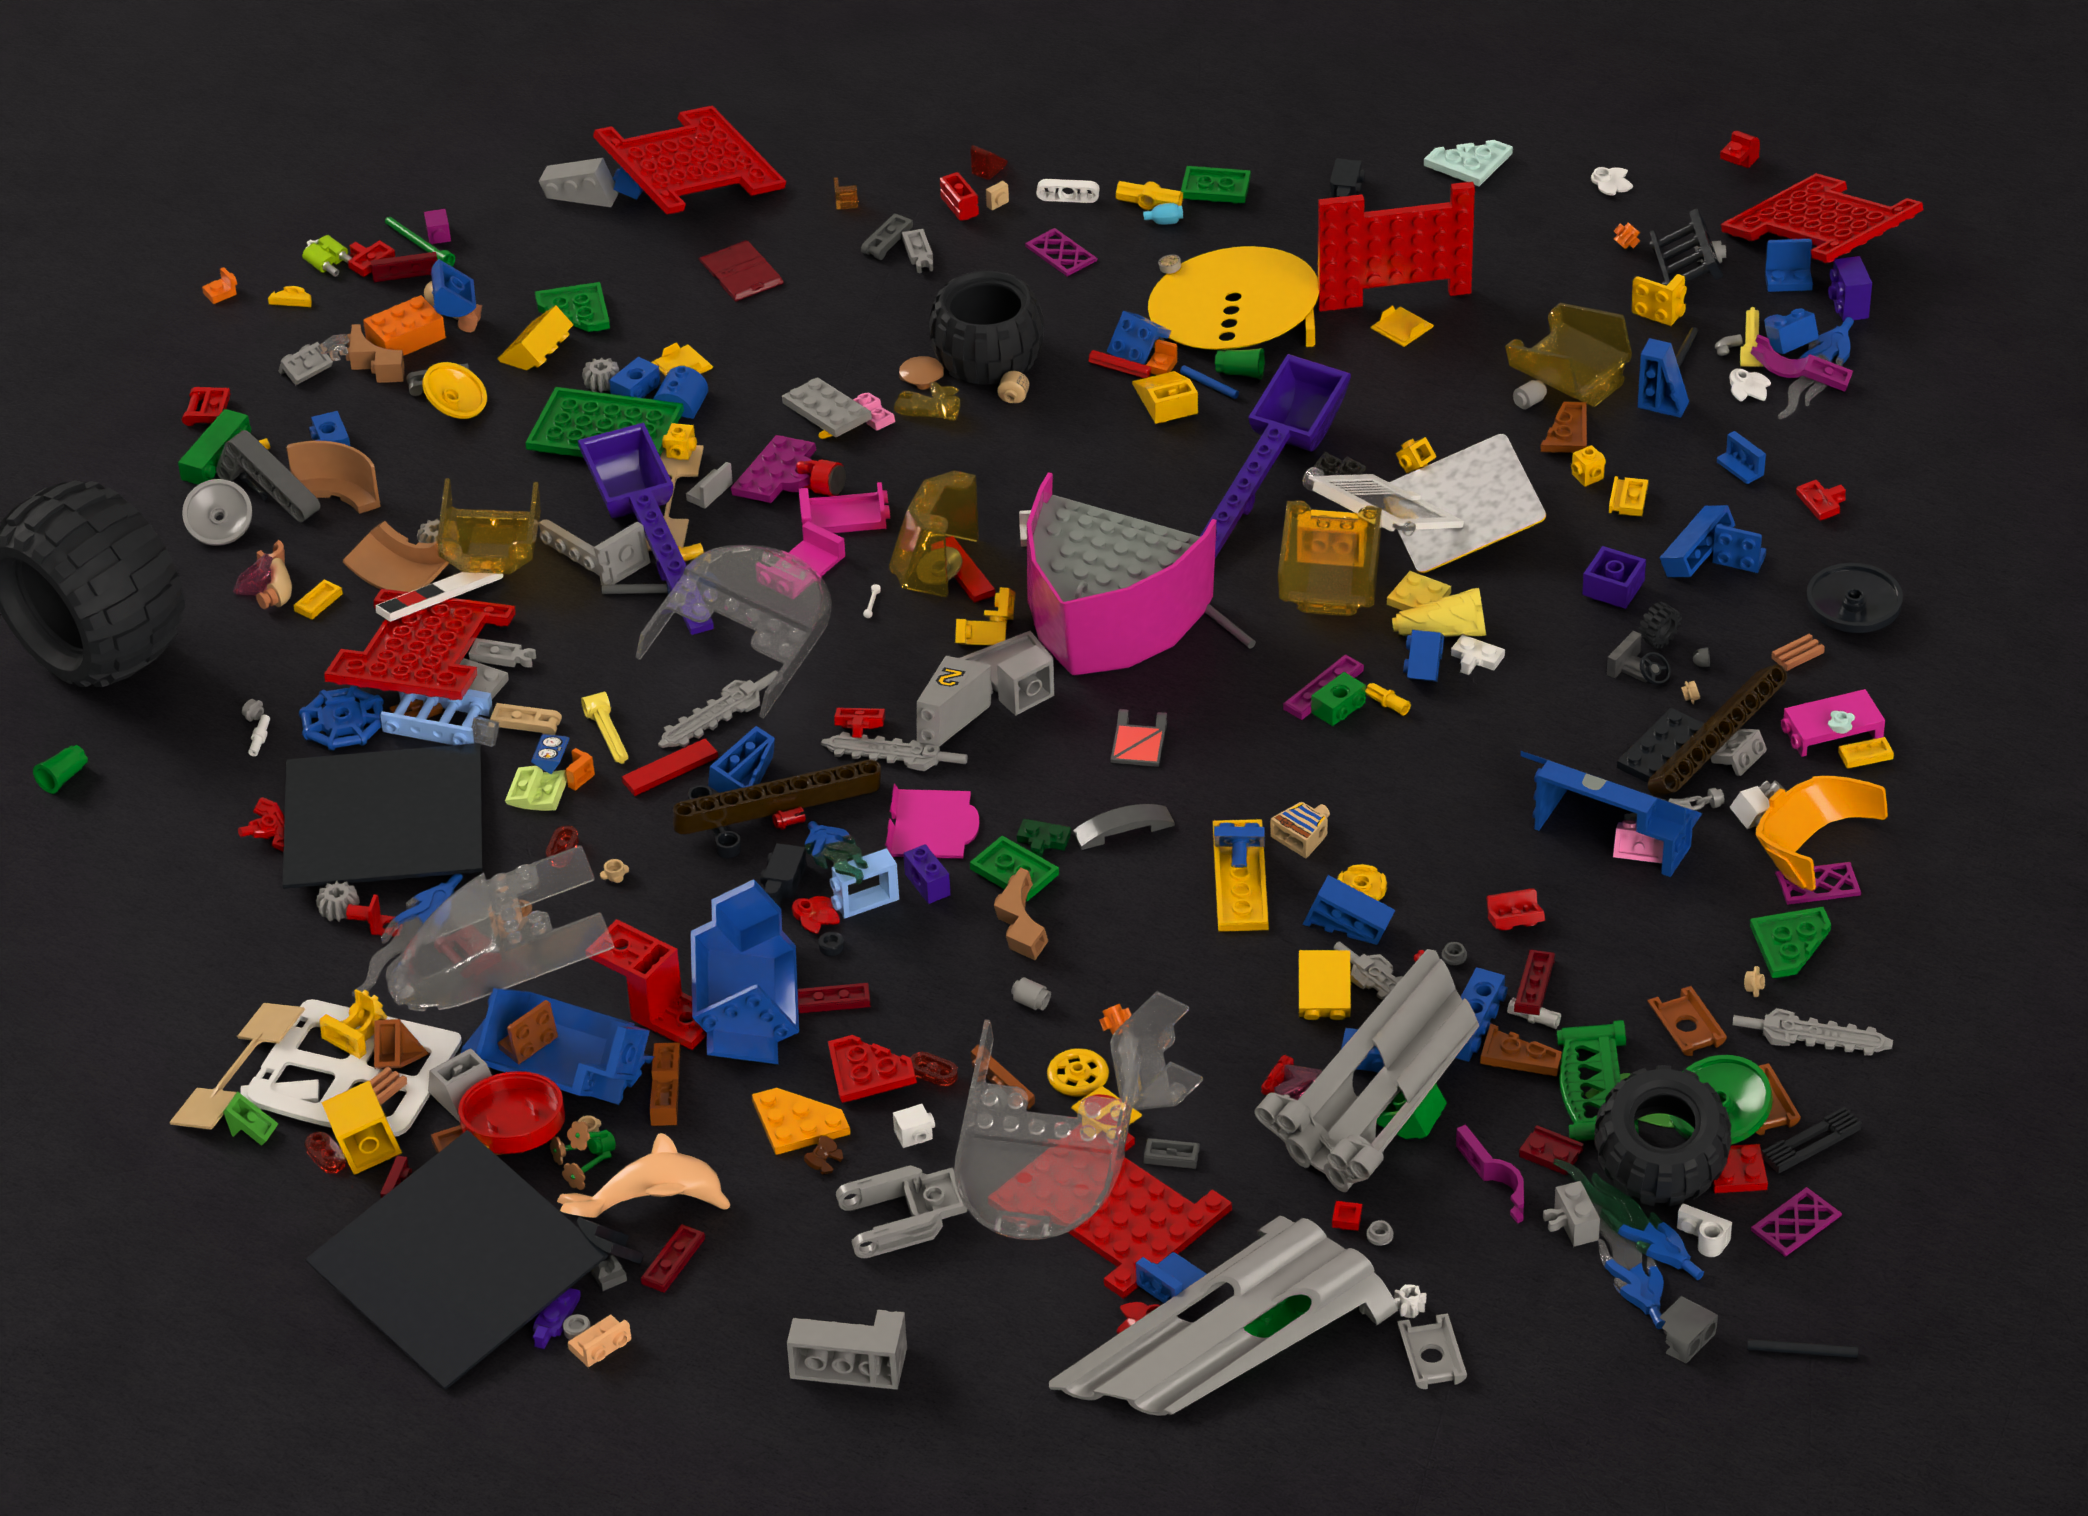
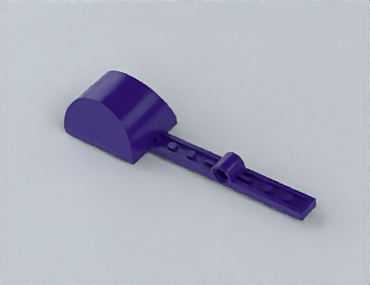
M1287 354L1249 415V423L1252 429L1261 437L1200 535L1201 537L1212 519L1217 520L1215 558L1242 514L1248 515L1253 509L1255 493L1285 444L1311 452L1320 444L1343 401L1351 379L1350 373Z
M644 422L578 440V446L611 518L615 519L635 513L638 522L643 525L645 537L656 559L660 578L662 581L667 582L690 634L694 635L714 629L709 612L659 506L669 502L673 494V483Z

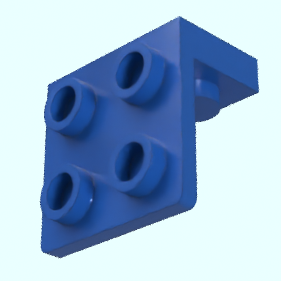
M1811 239L1769 240L1767 242L1765 279L1768 292L1812 290L1813 282L1810 272Z
M1123 311L1107 352L1116 357L1145 365L1155 340L1159 339V337L1168 339L1171 330L1139 314Z
M1719 524L1716 525L1712 563L1758 573L1766 556V548H1761L1762 535Z
M1175 1252L1169 1254L1158 1264L1151 1263L1144 1257L1136 1262L1137 1285L1163 1303L1174 1296L1176 1297L1184 1289L1207 1275Z

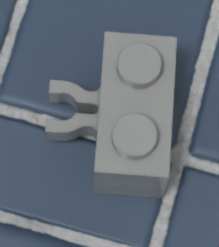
M1581 1181L1556 1187L1554 1209L1543 1210L1544 1221L1551 1220L1548 1224L1549 1231L1559 1230L1563 1226L1573 1246L1598 1241L1600 1218Z

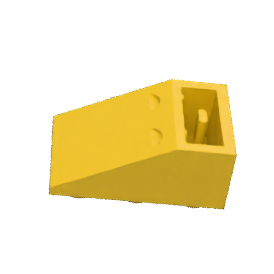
M1172 371L1132 381L1134 388L1155 424L1198 414V392L1189 378Z

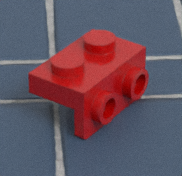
M1534 888L1489 895L1486 898L1488 920L1496 929L1510 930L1513 926H1534L1537 922L1545 921L1544 911L1537 903V892Z

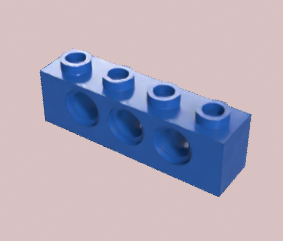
M1475 968L1461 995V999L1465 998L1469 1002L1479 1027L1455 1058L1469 1062L1473 1053L1479 1051L1481 1038L1483 1035H1487L1491 1018H1496L1499 1003L1504 1001L1507 996L1508 987L1505 986V975Z

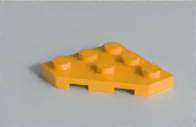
M779 1088L752 1094V1102L775 1155L818 1144L820 1136L836 1139L850 1135V1127L842 1109Z

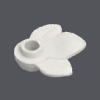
M1599 167L1591 175V181L1598 186L1602 193L1607 195H1615L1616 191L1626 192L1633 188V185L1624 178L1628 170L1615 167L1608 169Z
M1734 369L1729 376L1732 386L1731 392L1740 402L1746 399L1747 396L1765 401L1767 396L1766 387L1771 384L1766 376L1757 372L1749 373L1743 369Z

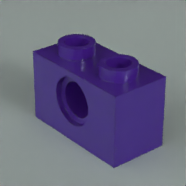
M926 844L904 852L905 875L928 904L950 896L949 873Z

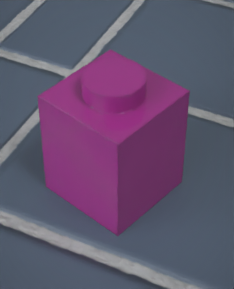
M446 209L424 212L429 243L450 242Z

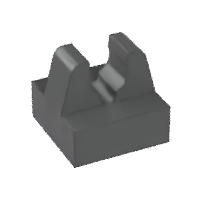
M610 1255V1259L602 1261L591 1270L592 1276L602 1291L627 1281L626 1273L615 1255Z

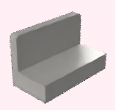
M725 462L718 470L713 469L686 493L687 501L702 508L709 506L733 484L731 463Z

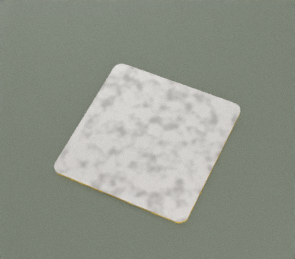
M1504 434L1495 435L1389 482L1405 491H1413L1421 495L1420 499L1464 521L1463 528L1414 530L1416 525H1412V523H1405L1404 526L1395 524L1416 570L1420 573H1426L1534 526L1546 518V512L1508 437ZM1381 494L1389 513L1399 519L1441 518L1396 494Z

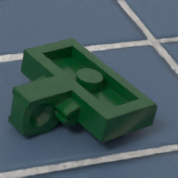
M1023 819L1017 833V842L1031 845L1032 853L1039 857H1042L1045 848L1065 851L1071 836V827Z

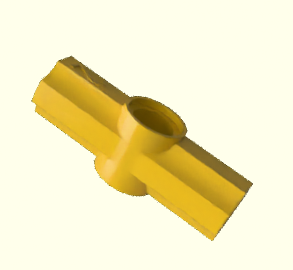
M1119 181L1116 199L1138 203L1141 208L1151 210L1155 206L1165 203H1175L1178 206H1182L1183 193L1181 191L1161 188L1155 182H1147L1145 185Z

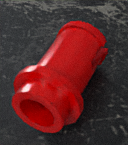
M798 807L784 812L778 810L776 814L772 815L774 826L782 830L788 825L805 822V814L800 815L801 812H804L803 808Z

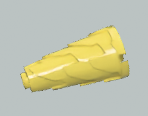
M1479 588L1442 597L1437 601L1400 611L1396 614L1395 618H1392L1394 632L1399 631V635L1403 636L1412 635V630L1439 632L1444 637L1486 635Z

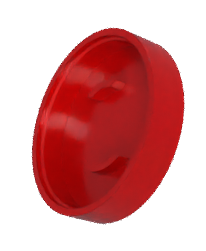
M505 1072L487 1077L466 1091L458 1107L462 1133L468 1130L484 1145L489 1146L493 1153L498 1154L524 1152L545 1144L560 1131L565 1120L563 1096L560 1088L549 1078L532 1072Z

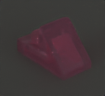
M265 553L239 575L233 592L240 595L255 596L260 592L263 593L271 582V578L268 576L272 571L270 566L273 558Z
M1285 1065V1082L1274 1087V1093L1283 1096L1286 1094L1290 1098L1298 1100L1322 1071L1320 1069Z

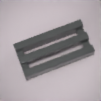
M1148 1138L1144 1153V1164L1196 1169L1200 1143Z

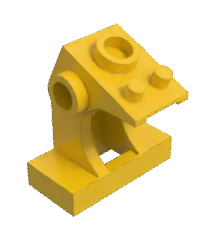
M355 989V1003L350 1007L347 1019L338 1021L325 1014L319 1019L322 1039L360 1059L366 1054L365 1041L374 1035V1021L386 1020L387 1016L381 1009L383 1005L378 1001L379 998L376 995L370 997L368 996V991L363 990L361 992Z

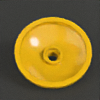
M450 362L437 363L432 365L423 377L422 385L427 399L437 410L445 415L459 419H468L480 414L486 405L487 393L483 383L473 372L461 365Z

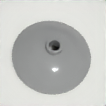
M224 479L208 480L196 486L186 497L182 510L183 521L188 532L196 540L213 546L229 544L240 538L249 527L252 519L251 501L244 489L234 482ZM218 515L224 516L220 521L216 520V517Z

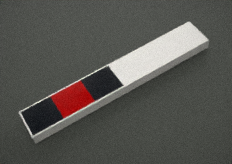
M490 562L481 564L377 604L376 613L390 622L502 579L503 570Z

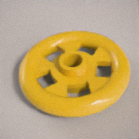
M1070 1049L1061 1052L1051 1060L1047 1069V1077L1051 1086L1062 1094L1074 1097L1089 1095L1099 1087L1104 1086L1109 1076V1068L1103 1057L1087 1049ZM1072 1059H1079V1060H1080V1061H1076V1062L1069 1063V1060H1072ZM1092 1062L1097 1067L1090 1069L1088 1063ZM1058 1068L1065 1069V1075L1057 1074ZM1090 1076L1096 1078L1092 1083L1086 1081ZM1069 1080L1073 1083H1077V1085L1071 1086L1067 1085L1066 1083Z

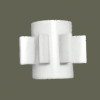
M1404 1285L1400 1291L1395 1290L1394 1300L1400 1311V1316L1415 1318L1419 1312H1425L1426 1293H1420L1419 1286Z

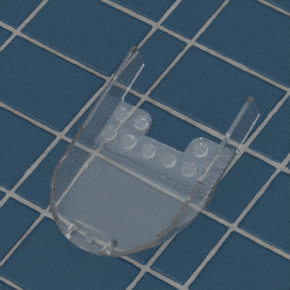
M746 544L726 545L708 550L696 557L684 569L683 576L640 634L635 658L639 660L642 658L674 612L692 621L703 623L715 611L755 630L756 632L751 639L753 649L783 664V667L764 693L759 717L764 718L826 629L832 611L829 589L814 568L802 559L783 550Z
M577 846L532 864L520 865L513 871L496 874L489 880L486 879L483 872L463 885L428 917L402 952L388 980V990L392 999L398 1005L406 1004L410 1010L425 1011L427 1007L437 1006L439 1010L448 1009L488 996L493 992V988L506 989L613 949V940L600 912L556 929L552 928L547 912L537 910L531 912L526 917L522 915V907L595 880L583 847Z
M985 1019L955 1157L954 1175L959 1196L968 1212L978 1222L1000 1235L1022 1240H1041L1062 1235L1080 1226L1093 1216L1106 1202L1118 1179L1125 1156V1144L1142 1061L1140 1037H1134L1122 1099L1089 1096L1081 1101L1077 1117L1026 1112L1028 1095L1025 1090L1014 1086L989 1084L985 1081L994 1041L991 1022Z

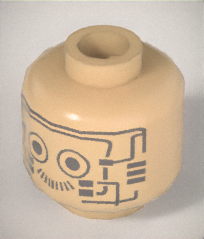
M1018 371L1006 372L998 386L999 397L1008 403L1022 402L1029 389L1028 378Z

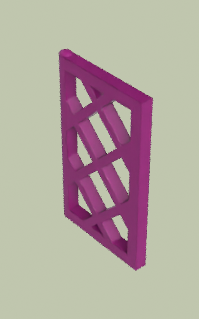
M1056 228L1025 243V247L1067 277L1098 260L1094 255ZM1056 235L1061 239H1049V237ZM1044 244V249L1037 248L1034 245ZM1048 244H1058L1060 249H1048ZM1064 245H1070L1076 250L1064 249ZM1047 254H1059V258L1053 259ZM1063 255H1075V260L1062 259ZM1079 255H1085L1088 258L1086 260H1078ZM1062 265H1074V266L1071 267V268H1069V269H1066V268H1065L1064 266H1062Z
M1851 862L1814 866V872H1822L1823 874L1819 879L1815 878L1816 888L1813 891L1805 888L1802 889L1784 879L1781 871L1775 872L1787 905L1861 895ZM1846 868L1847 873L1843 876L1833 870ZM1827 876L1839 880L1835 886L1823 881ZM1846 883L1852 886L1853 889L1840 890V887ZM1819 886L1830 891L1827 893H1814ZM1796 890L1804 895L1791 897L1790 892Z
M1806 1187L1752 1226L1751 1231L1786 1257L1841 1217L1842 1213ZM1807 1196L1813 1201L1814 1205L1798 1204V1202ZM1787 1210H1794V1219L1779 1218V1216ZM1798 1211H1814V1219H1799ZM1818 1211H1827L1831 1216L1826 1220H1819ZM1767 1224H1775V1233H1766L1762 1228ZM1779 1225H1795V1234L1779 1233ZM1799 1225L1815 1226L1808 1233L1799 1234ZM1779 1239L1795 1240V1242L1786 1248L1780 1244Z

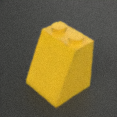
M1299 950V1017H1304L1307 1020H1316L1319 1017L1342 1020L1345 1017H1350V950Z
M370 1081L321 1102L335 1137L354 1175L402 1153Z

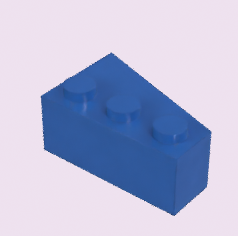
M1649 338L1641 353L1638 408L1681 418L1689 403V399L1672 344Z
M755 726L710 766L708 786L721 793L760 784L773 758L775 738Z
M1328 875L1302 925L1310 927L1312 923L1325 927L1327 932L1332 933L1333 930L1347 933L1349 938L1377 945L1395 910Z

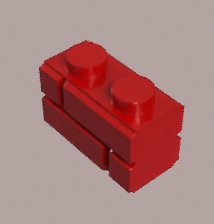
M956 172L940 178L941 198L959 220H968L979 214V206L977 205L978 195L960 173Z

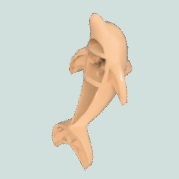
M663 1133L657 1135L650 1154L624 1167L593 1197L571 1193L561 1194L557 1200L558 1203L563 1204L560 1209L561 1212L592 1218L599 1216L603 1211L619 1202L649 1195L666 1197L682 1194L701 1199L723 1210L730 1207L728 1199L721 1192L717 1173L702 1160L678 1153L673 1141Z

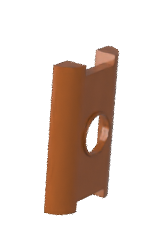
M1692 986L1681 989L1679 998L1664 1003L1661 1002L1659 997L1648 1000L1649 1005L1684 1055L1693 1056L1694 1050L1713 1044L1717 1048L1725 1042L1726 1034ZM1681 1020H1691L1696 1024L1697 1028L1690 1032H1684L1679 1030L1676 1024Z
M1770 1064L1760 1065L1759 1067L1764 1071L1769 1080L1773 1093V1104L1767 1120L1756 1131V1134L1764 1135L1765 1130L1786 1124L1789 1128L1795 1126L1800 1121L1801 1116Z

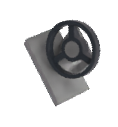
M1632 631L1608 656L1607 661L1608 676L1616 678L1623 672L1645 683L1648 681L1654 685H1661L1666 682L1670 677L1671 669L1666 658L1657 652H1649L1642 658L1637 657L1641 650V634ZM1647 657H1657L1659 660L1662 661L1664 666H1660L1656 662H1651ZM1666 670L1665 679L1663 681H1656L1655 677L1661 671Z

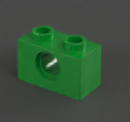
M1343 672L1311 695V713L1329 725L1334 726L1357 708L1363 706L1366 700V685Z

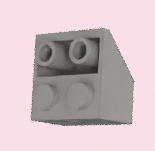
M470 1048L429 1071L428 1092L460 1122L458 1107L461 1098L470 1087L492 1076L487 1063Z

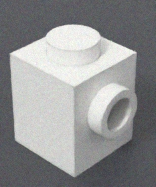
M1758 786L1740 791L1730 806L1731 810L1747 829L1757 826L1762 816L1770 807L1768 798Z
M923 1104L893 1112L894 1131L903 1148L933 1139L932 1128L935 1127L934 1118L931 1113L926 1112Z

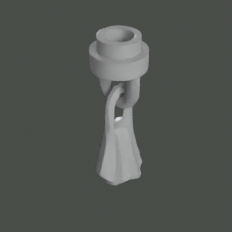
M1712 788L1708 789V796L1703 798L1701 796L1684 799L1670 798L1669 802L1692 810H1698L1710 803L1712 808L1720 807L1725 802L1721 789ZM1696 801L1697 805L1691 806L1690 802Z

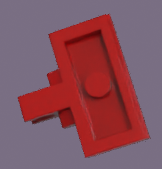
M380 240L367 248L354 242L349 245L350 256L353 258L348 261V266L356 273L365 277L372 272L371 260L395 257V250Z
M1814 480L1796 488V495L1819 521L1839 514V503L1846 500V489L1842 485L1824 489L1817 480Z
M837 708L834 716L835 726L852 728V737L862 738L863 728L875 729L883 727L885 709Z

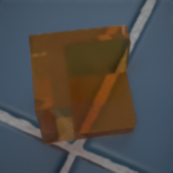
M838 177L834 178L837 210L858 208L857 186L839 187Z

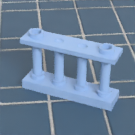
M468 689L462 700H450L443 697H427L421 694L399 692L401 701L395 712L382 711L380 716L383 732L450 745L474 744L472 726L478 715L490 717L493 712L491 693ZM415 699L423 700L424 704L417 717L404 715L411 702ZM441 703L445 711L439 722L426 720L433 706ZM455 711L468 713L462 726L449 724Z

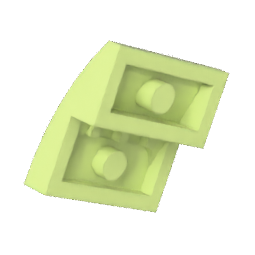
M538 766L518 768L505 802L508 805L522 809L556 810L567 783L566 770L553 771L552 774H549L548 772H543Z

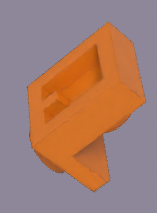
M224 267L220 269L221 279L202 286L203 294L213 304L237 295L235 287L237 285L236 277Z
M1157 339L1155 342V353L1146 365L1151 367L1152 374L1160 375L1171 372L1176 365L1177 344Z
M577 748L571 751L573 763L566 768L568 787L575 791L595 775L593 757Z

